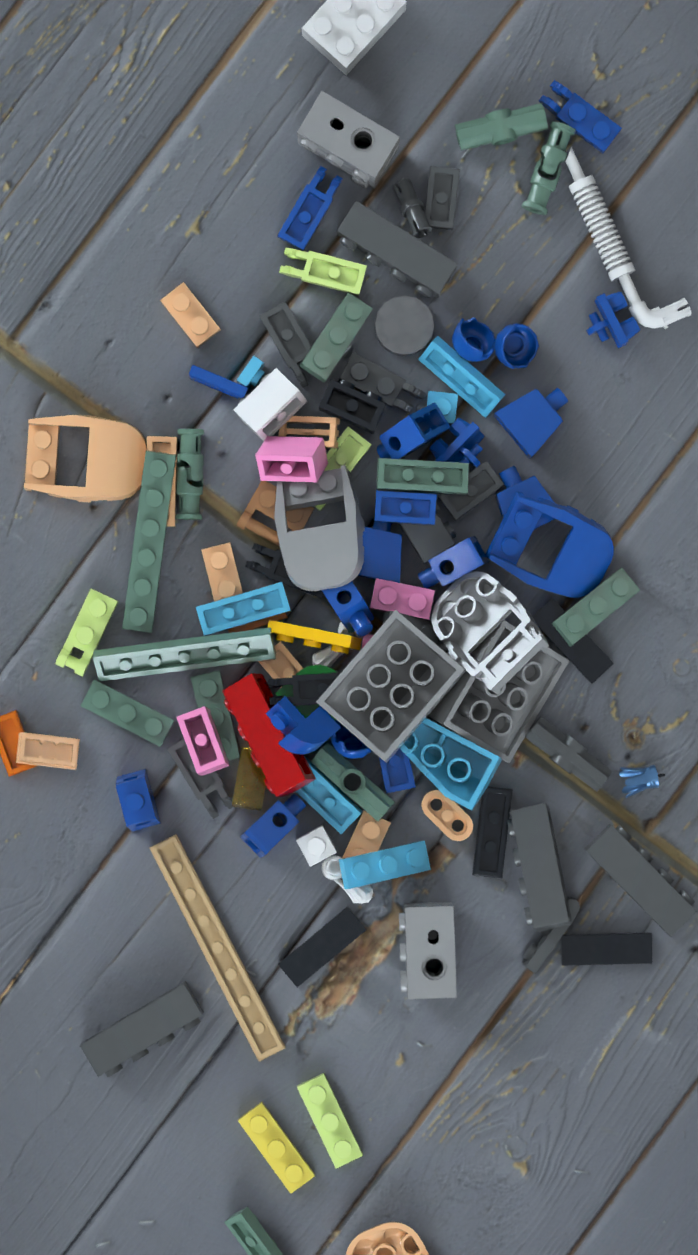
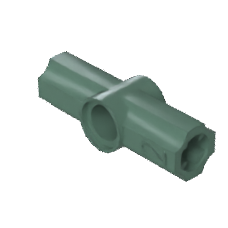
M540 103L512 111L509 108L496 110L486 114L483 118L455 124V130L460 150L463 151L491 143L492 145L510 143L517 140L519 136L548 130L544 107Z
M329 743L312 759L311 763L377 822L394 805L395 801L367 778L363 772L339 754ZM352 773L359 775L361 778V786L355 791H350L345 786V778Z

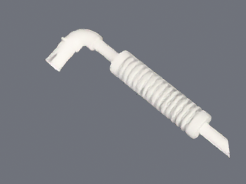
M571 146L565 161L574 180V183L569 185V189L572 195H575L573 197L574 200H578L576 204L577 206L580 205L579 211H583L581 215L582 217L585 216L583 218L584 222L588 221L586 226L590 227L588 229L589 233H593L591 238H595L593 242L594 244L597 243L596 249H600L598 253L599 255L602 254L601 260L605 259L603 264L607 265L605 267L606 271L610 270L608 275L611 282L619 279L631 306L628 308L631 315L642 326L654 329L660 327L667 329V325L691 316L690 306L678 311L688 304L685 298L661 309L658 306L651 310L647 307L645 301H641L629 275L636 270L633 263L628 262L631 259L626 257L628 252H624L626 248L621 246L623 241H619L621 237L616 235L618 230H614L616 228L615 224H611L614 221L609 219L611 215L607 213L609 211L608 208H604L606 203H602L604 199L599 197L601 192H597L599 188L594 186L596 181L593 175L585 177Z

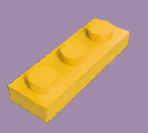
M269 620L267 627L271 628L272 633L277 634L276 640L293 643L294 638L304 639L303 645L321 649L322 643L332 645L331 651L345 654L349 653V649L360 650L362 638L273 620Z

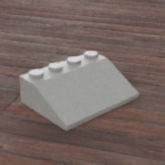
M395 610L316 702L387 763L463 676L466 670Z
M503 620L471 655L480 664L516 627ZM542 647L501 688L502 693L500 695L490 691L487 685L466 671L428 716L476 745L499 756L503 761L510 763L569 660L548 647Z

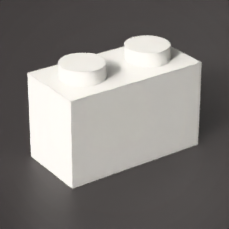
M275 368L261 379L259 385L250 394H247L245 398L239 401L234 411L264 441L267 436H273L307 400L300 390Z

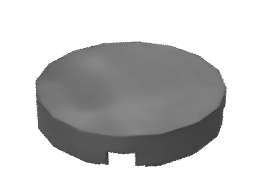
M406 295L394 297L384 303L377 313L375 321L376 337L382 347L396 355L407 356L416 354L424 349L432 338L434 330L433 315L427 305L418 298Z

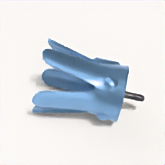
M655 765L645 768L620 767L623 771H619L621 777H631L625 780V785L627 786L622 789V793H629L626 795V798L645 789L659 788L658 777L665 776L664 773H657Z

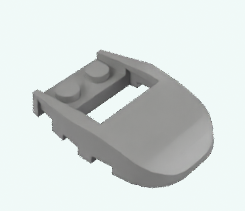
M342 465L339 469L323 471L317 483L277 481L274 519L279 547L287 575L291 582L306 591H320L342 587L358 576L364 563V519L361 516L356 492L350 482V471L345 465ZM344 501L346 522L288 532L286 511Z
M474 571L458 578L439 597L432 611L433 629L439 640L444 642L449 650V656L466 669L469 674L487 685L490 691L498 695L502 693L501 688L542 647L547 648L549 646L531 613L517 597L503 587L496 579L484 572ZM513 611L522 622L479 664L471 653Z

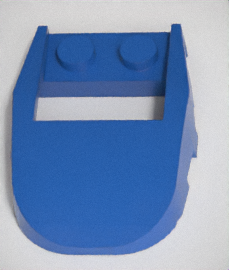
M517 491L485 556L526 584L566 597L579 598L589 594L599 585L612 561L614 546L608 531L593 519L590 520L579 513L577 509L568 505L567 507L540 497L538 501L525 498L522 492ZM542 513L572 526L546 579L516 565Z

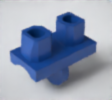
M622 292L613 293L608 296L603 293L596 297L594 302L603 321L600 320L597 312L590 314L589 318L593 326L586 330L588 335L597 333L601 342L610 339L605 328H608L617 348L625 346L628 340L640 331V328L634 317L619 323L615 313L628 306Z
M457 418L450 426L451 428H449V431L456 439L448 445L440 438L431 445L430 451L435 456V461L471 463L474 467L478 468L481 463L476 456L483 450L479 443L485 436L474 422L469 424L461 418Z

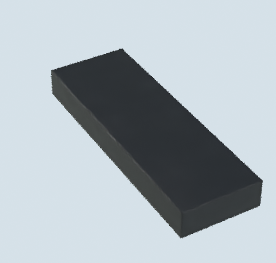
M551 598L532 617L539 629L583 676L593 684L614 663L587 634L571 647L551 624L565 613L561 606Z
M488 786L481 796L472 875L499 879L503 877L508 834L507 820L510 817L513 789Z
M347 906L278 963V965L294 985L299 987L364 933L366 928Z
M652 933L563 935L561 937L562 966L652 964Z

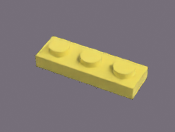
M263 1102L238 1119L242 1128L290 1194L315 1177V1173Z

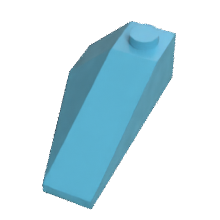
M427 718L424 719L400 747L402 752L445 797L471 811L489 786L502 761L499 756Z

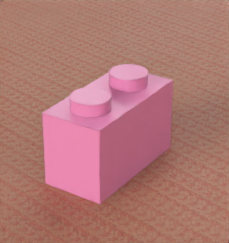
M267 436L255 455L261 481L317 483L328 464L324 438Z
M376 578L370 609L383 612L397 610L402 614L429 620L435 590Z
M203 706L176 717L197 774L204 776L230 766L210 709Z

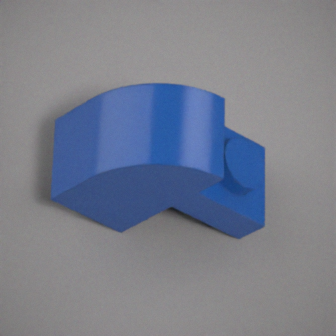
M286 696L266 713L271 719L273 726L285 735L278 744L294 754H309L315 751L341 728L321 706L305 719Z

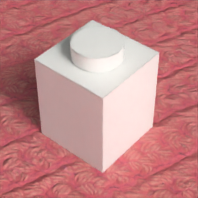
M323 825L296 839L310 867L337 853Z

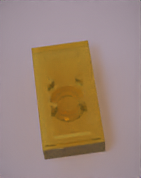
M241 747L232 807L262 811L266 788L264 779L266 777L261 767L259 768L254 763L251 757L252 749Z

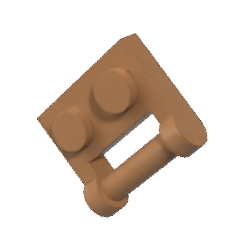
M261 481L236 526L243 530L247 528L279 546L277 531L252 518L257 510L275 520L277 487L267 481ZM311 506L286 511L288 528L292 531L304 529L315 508Z

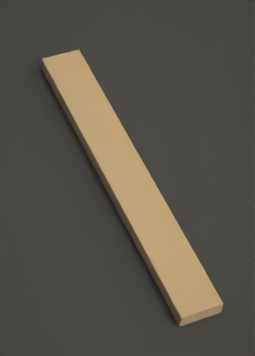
M175 834L150 847L258 1061L260 1062L285 1049L286 1046L178 835Z

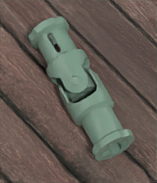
M550 122L549 127L551 131L547 143L541 148V158L536 163L530 180L531 190L527 200L521 206L527 211L539 215H547L548 213L546 206L551 192H554L562 171L560 164L566 160L568 155L566 149L570 137L575 135L576 132L571 126L560 122ZM559 135H560L561 137H560V140H559V143H558V146H557V145H556V142H557L558 137H559ZM538 172L541 173L542 176H544V177H546V178L555 177V179H554V180L545 179V178L541 177V176L538 174Z
M178 429L180 453L177 454L176 494L179 495V513L176 514V519L202 520V515L200 514V495L203 494L204 455L201 454V436L204 435V430Z

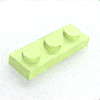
M322 1073L297 1085V1089L335 1168L337 1169L362 1157L363 1153L325 1074Z

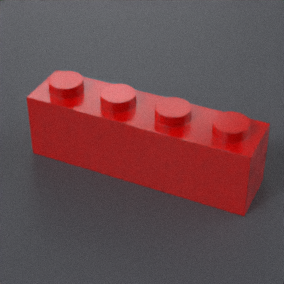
M251 673L222 690L226 698L224 699V704L227 710L235 716L239 724L237 729L240 736L245 741H248L252 749L251 757L254 763L259 768L261 767L266 777L264 779L265 785L270 793L275 794L276 797H285L316 780L304 754L291 753L278 744L285 735L273 726L271 719L266 715L274 706L270 705L269 699L274 696L263 674Z

